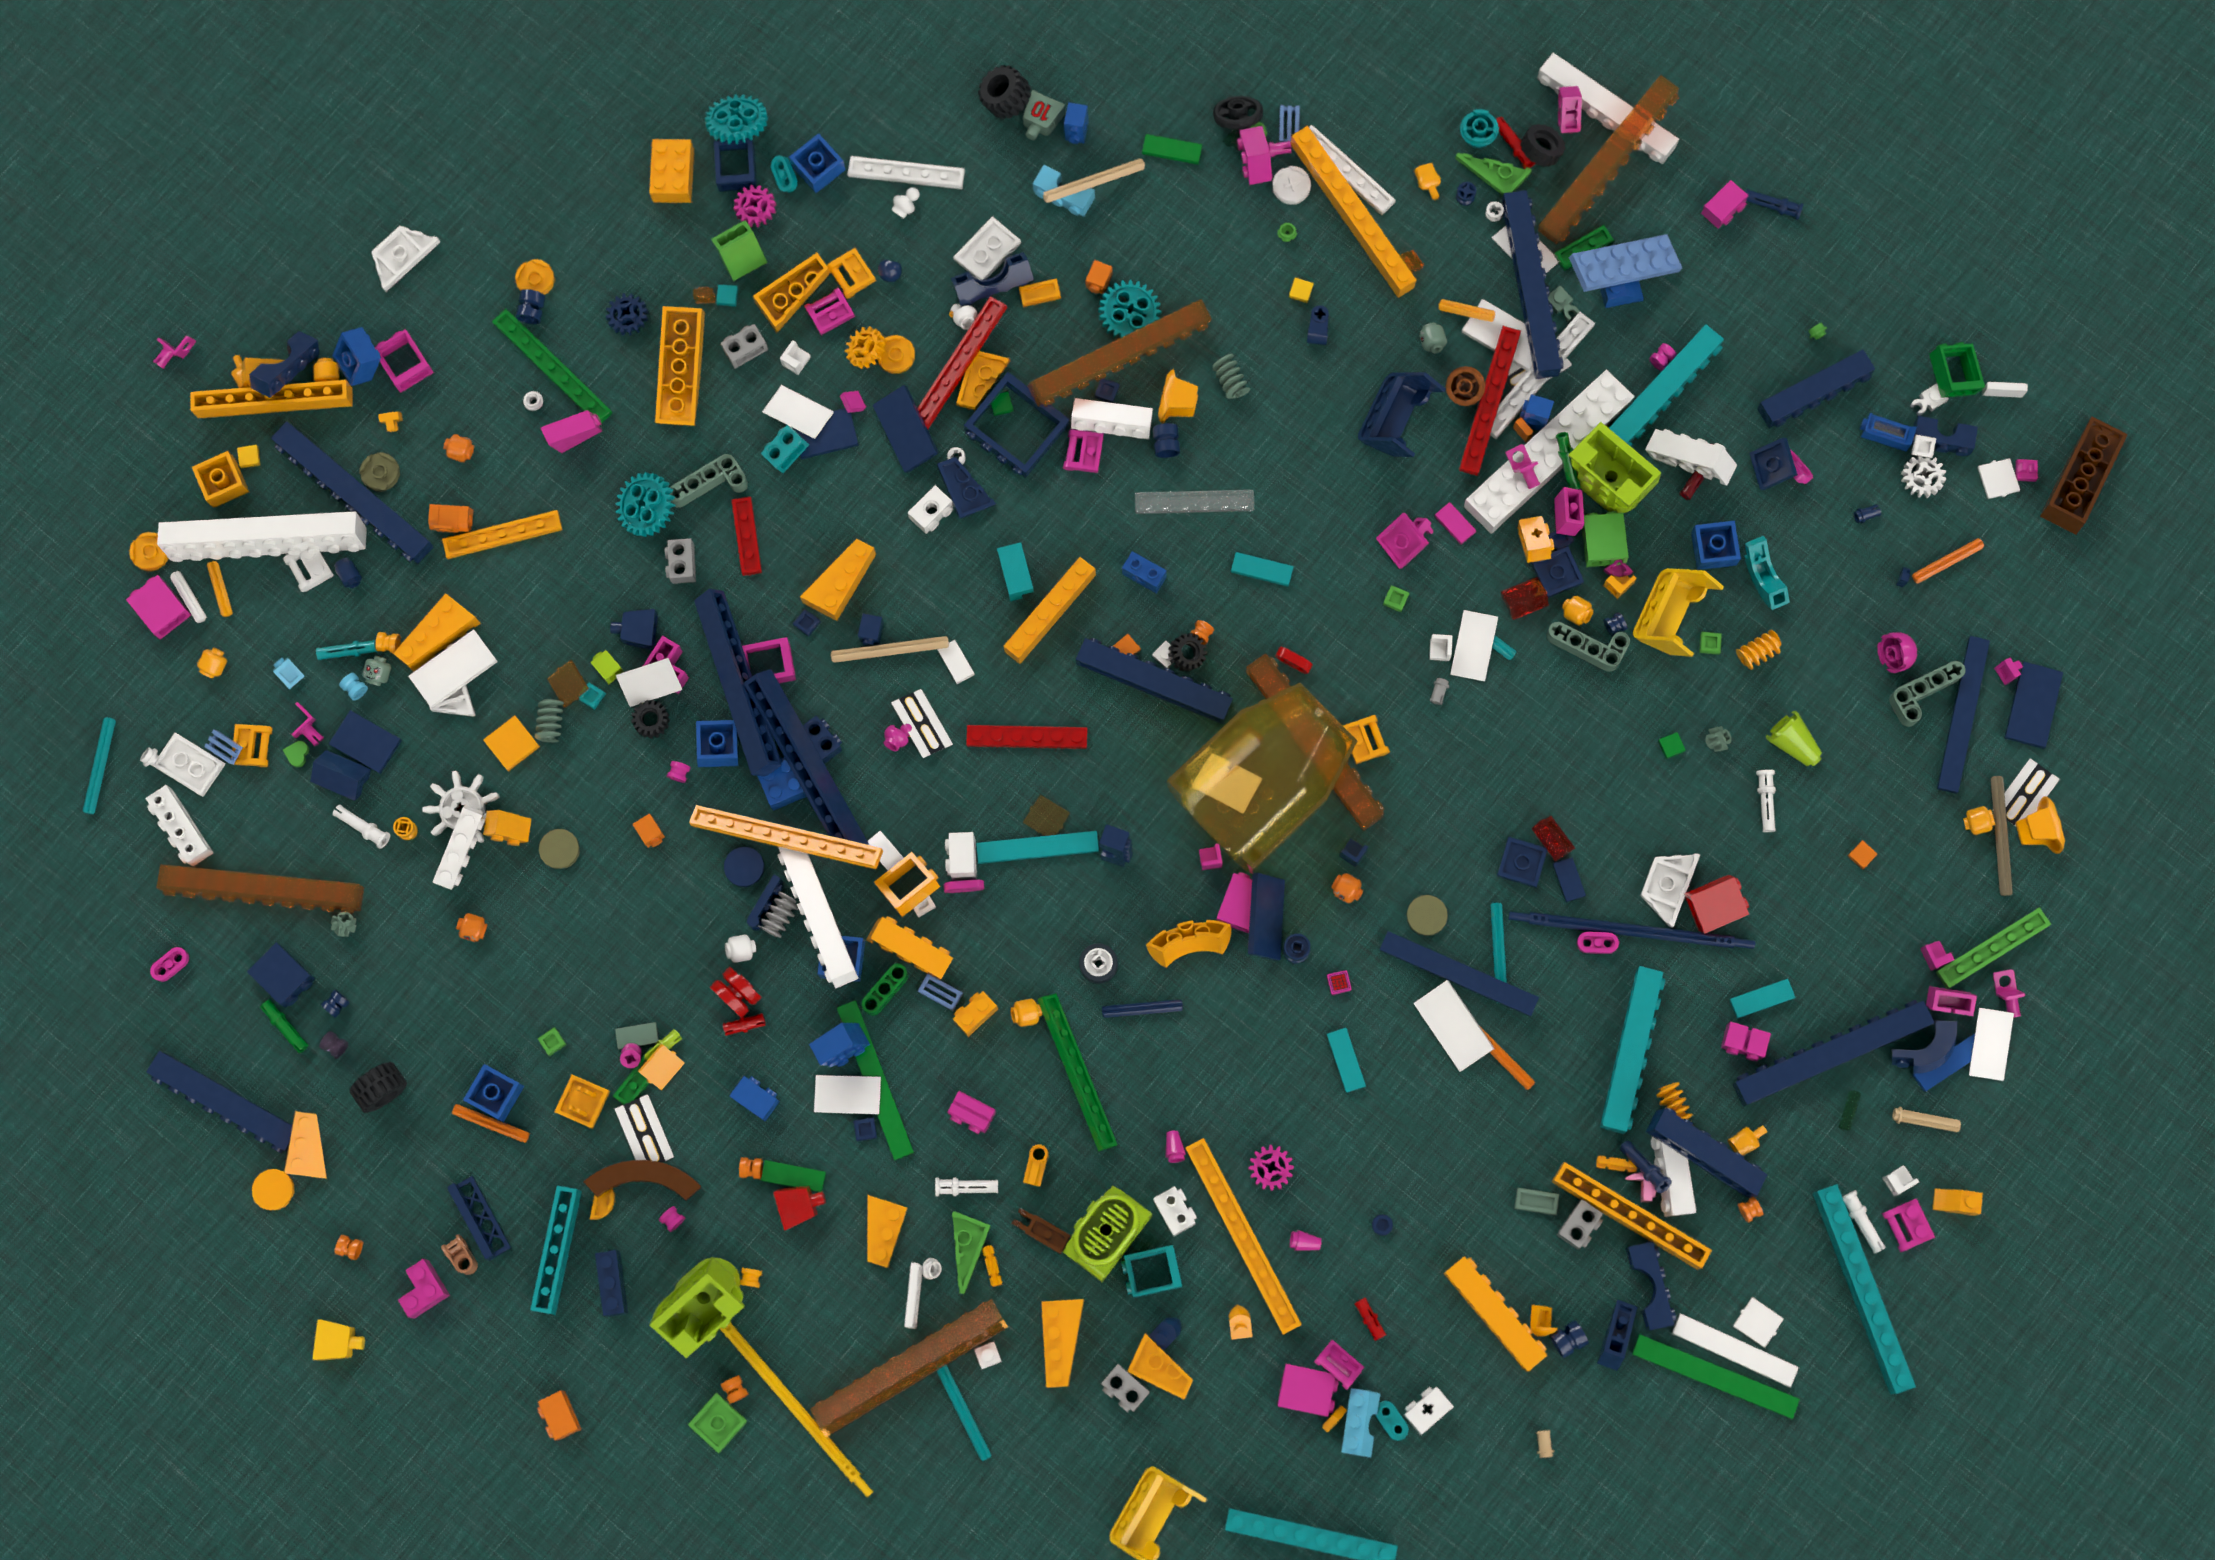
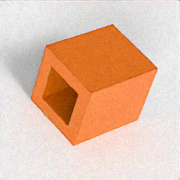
M1094 260L1086 278V288L1096 294L1105 293L1113 275L1112 266Z
M650 813L633 823L634 828L648 848L659 845L662 839L665 838Z

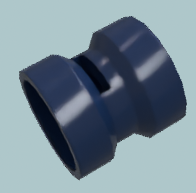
M334 990L331 993V997L328 1000H324L321 1006L336 1018L340 1014V1010L347 1007L350 1002L341 993Z

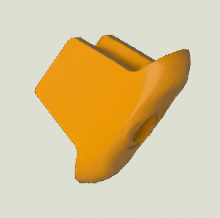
M1174 369L1170 370L1166 376L1161 396L1158 417L1162 424L1170 416L1193 417L1197 404L1198 386L1176 378Z
M2044 796L2038 803L2037 812L2015 823L2022 845H2046L2053 853L2060 854L2065 845L2061 821L2053 801Z

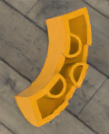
M1192 920L1179 923L1176 928L1167 932L1163 930L1146 944V947L1152 958L1166 968L1179 957L1193 952L1211 951L1223 954L1230 941L1231 925L1216 920H1206V922L1194 923Z

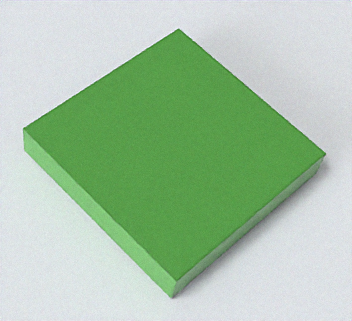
M715 1393L688 1426L716 1452L720 1453L747 1423V1420L724 1398Z

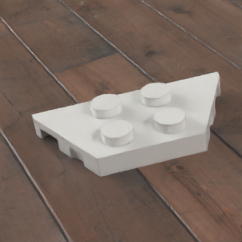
M399 226L372 251L382 288L385 291L389 290L440 243V240L435 236H426L422 232L410 231L408 228Z
M466 685L434 708L430 707L432 712L476 716Z
M1700 854L1655 857L1640 896L1671 928L1674 927L1685 897L1684 894L1687 892Z

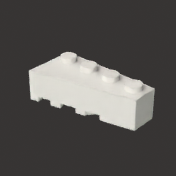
M1655 429L1645 449L1655 460L1674 467L1679 464L1681 468L1691 473L1696 470L1704 475V478L1710 480L1713 477L1718 478L1720 484L1726 486L1737 467V464L1727 453L1723 445L1718 443L1714 445L1709 444L1700 438L1694 440L1685 434H1680L1679 436L1667 429L1663 431Z

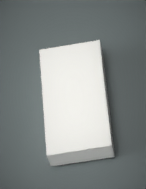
M1987 382L1985 388L1982 389V396L2022 398L2028 391V387L2025 383Z
M955 640L949 643L948 648L938 649L939 654L957 684L974 675L973 670Z

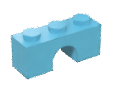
M1043 165L1033 182V192L1038 197L1043 198L1045 191L1059 186L1061 173ZM1089 188L1052 201V203L1058 207L1063 206L1074 215L1084 217L1095 199V190Z
M1351 1388L1342 1453L1371 1458L1374 1436H1371L1369 1433V1421L1373 1414L1377 1415L1380 1393Z

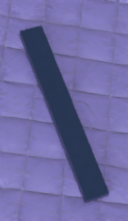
M1974 636L1968 638L1963 661L1965 674L1959 680L1937 789L1955 794L1959 792L1990 640Z
M1389 931L1380 947V951L1529 1017L1532 1016L1539 997Z

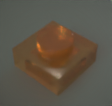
M1414 250L1400 255L1411 273L1420 270L1424 266Z
M703 286L693 289V297L696 304L716 303L713 288Z

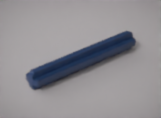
M1178 999L1103 1006L1102 1016L1108 1018L1182 1011L1183 1003L1182 1000Z

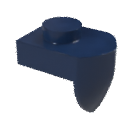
M1173 1317L1164 1319L1149 1335L1163 1351L1181 1333L1182 1325L1180 1319Z

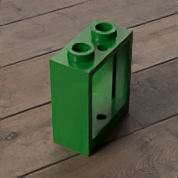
M1964 342L1949 346L1946 343L1940 344L1929 354L1941 398L1975 395L1985 388L1973 344H1964ZM1945 357H1960L1966 382L1952 383Z

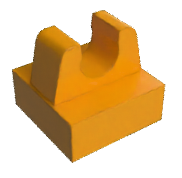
M397 411L378 414L379 422L386 424L387 431H398L397 422L403 421L402 413Z

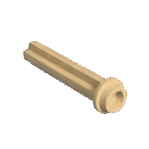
M1902 1107L1894 1108L1892 1119L1896 1123L1905 1122L1953 1132H1959L1961 1127L1960 1121L1956 1119L1903 1110Z

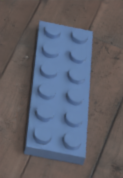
M1667 234L1573 253L1569 257L1584 292L1672 274L1682 269Z

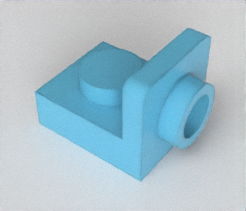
M288 657L285 660L280 658L273 664L275 668L272 671L289 689L304 677V674Z

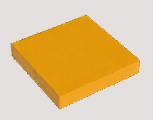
M513 716L483 739L507 771H510L540 747L516 716Z

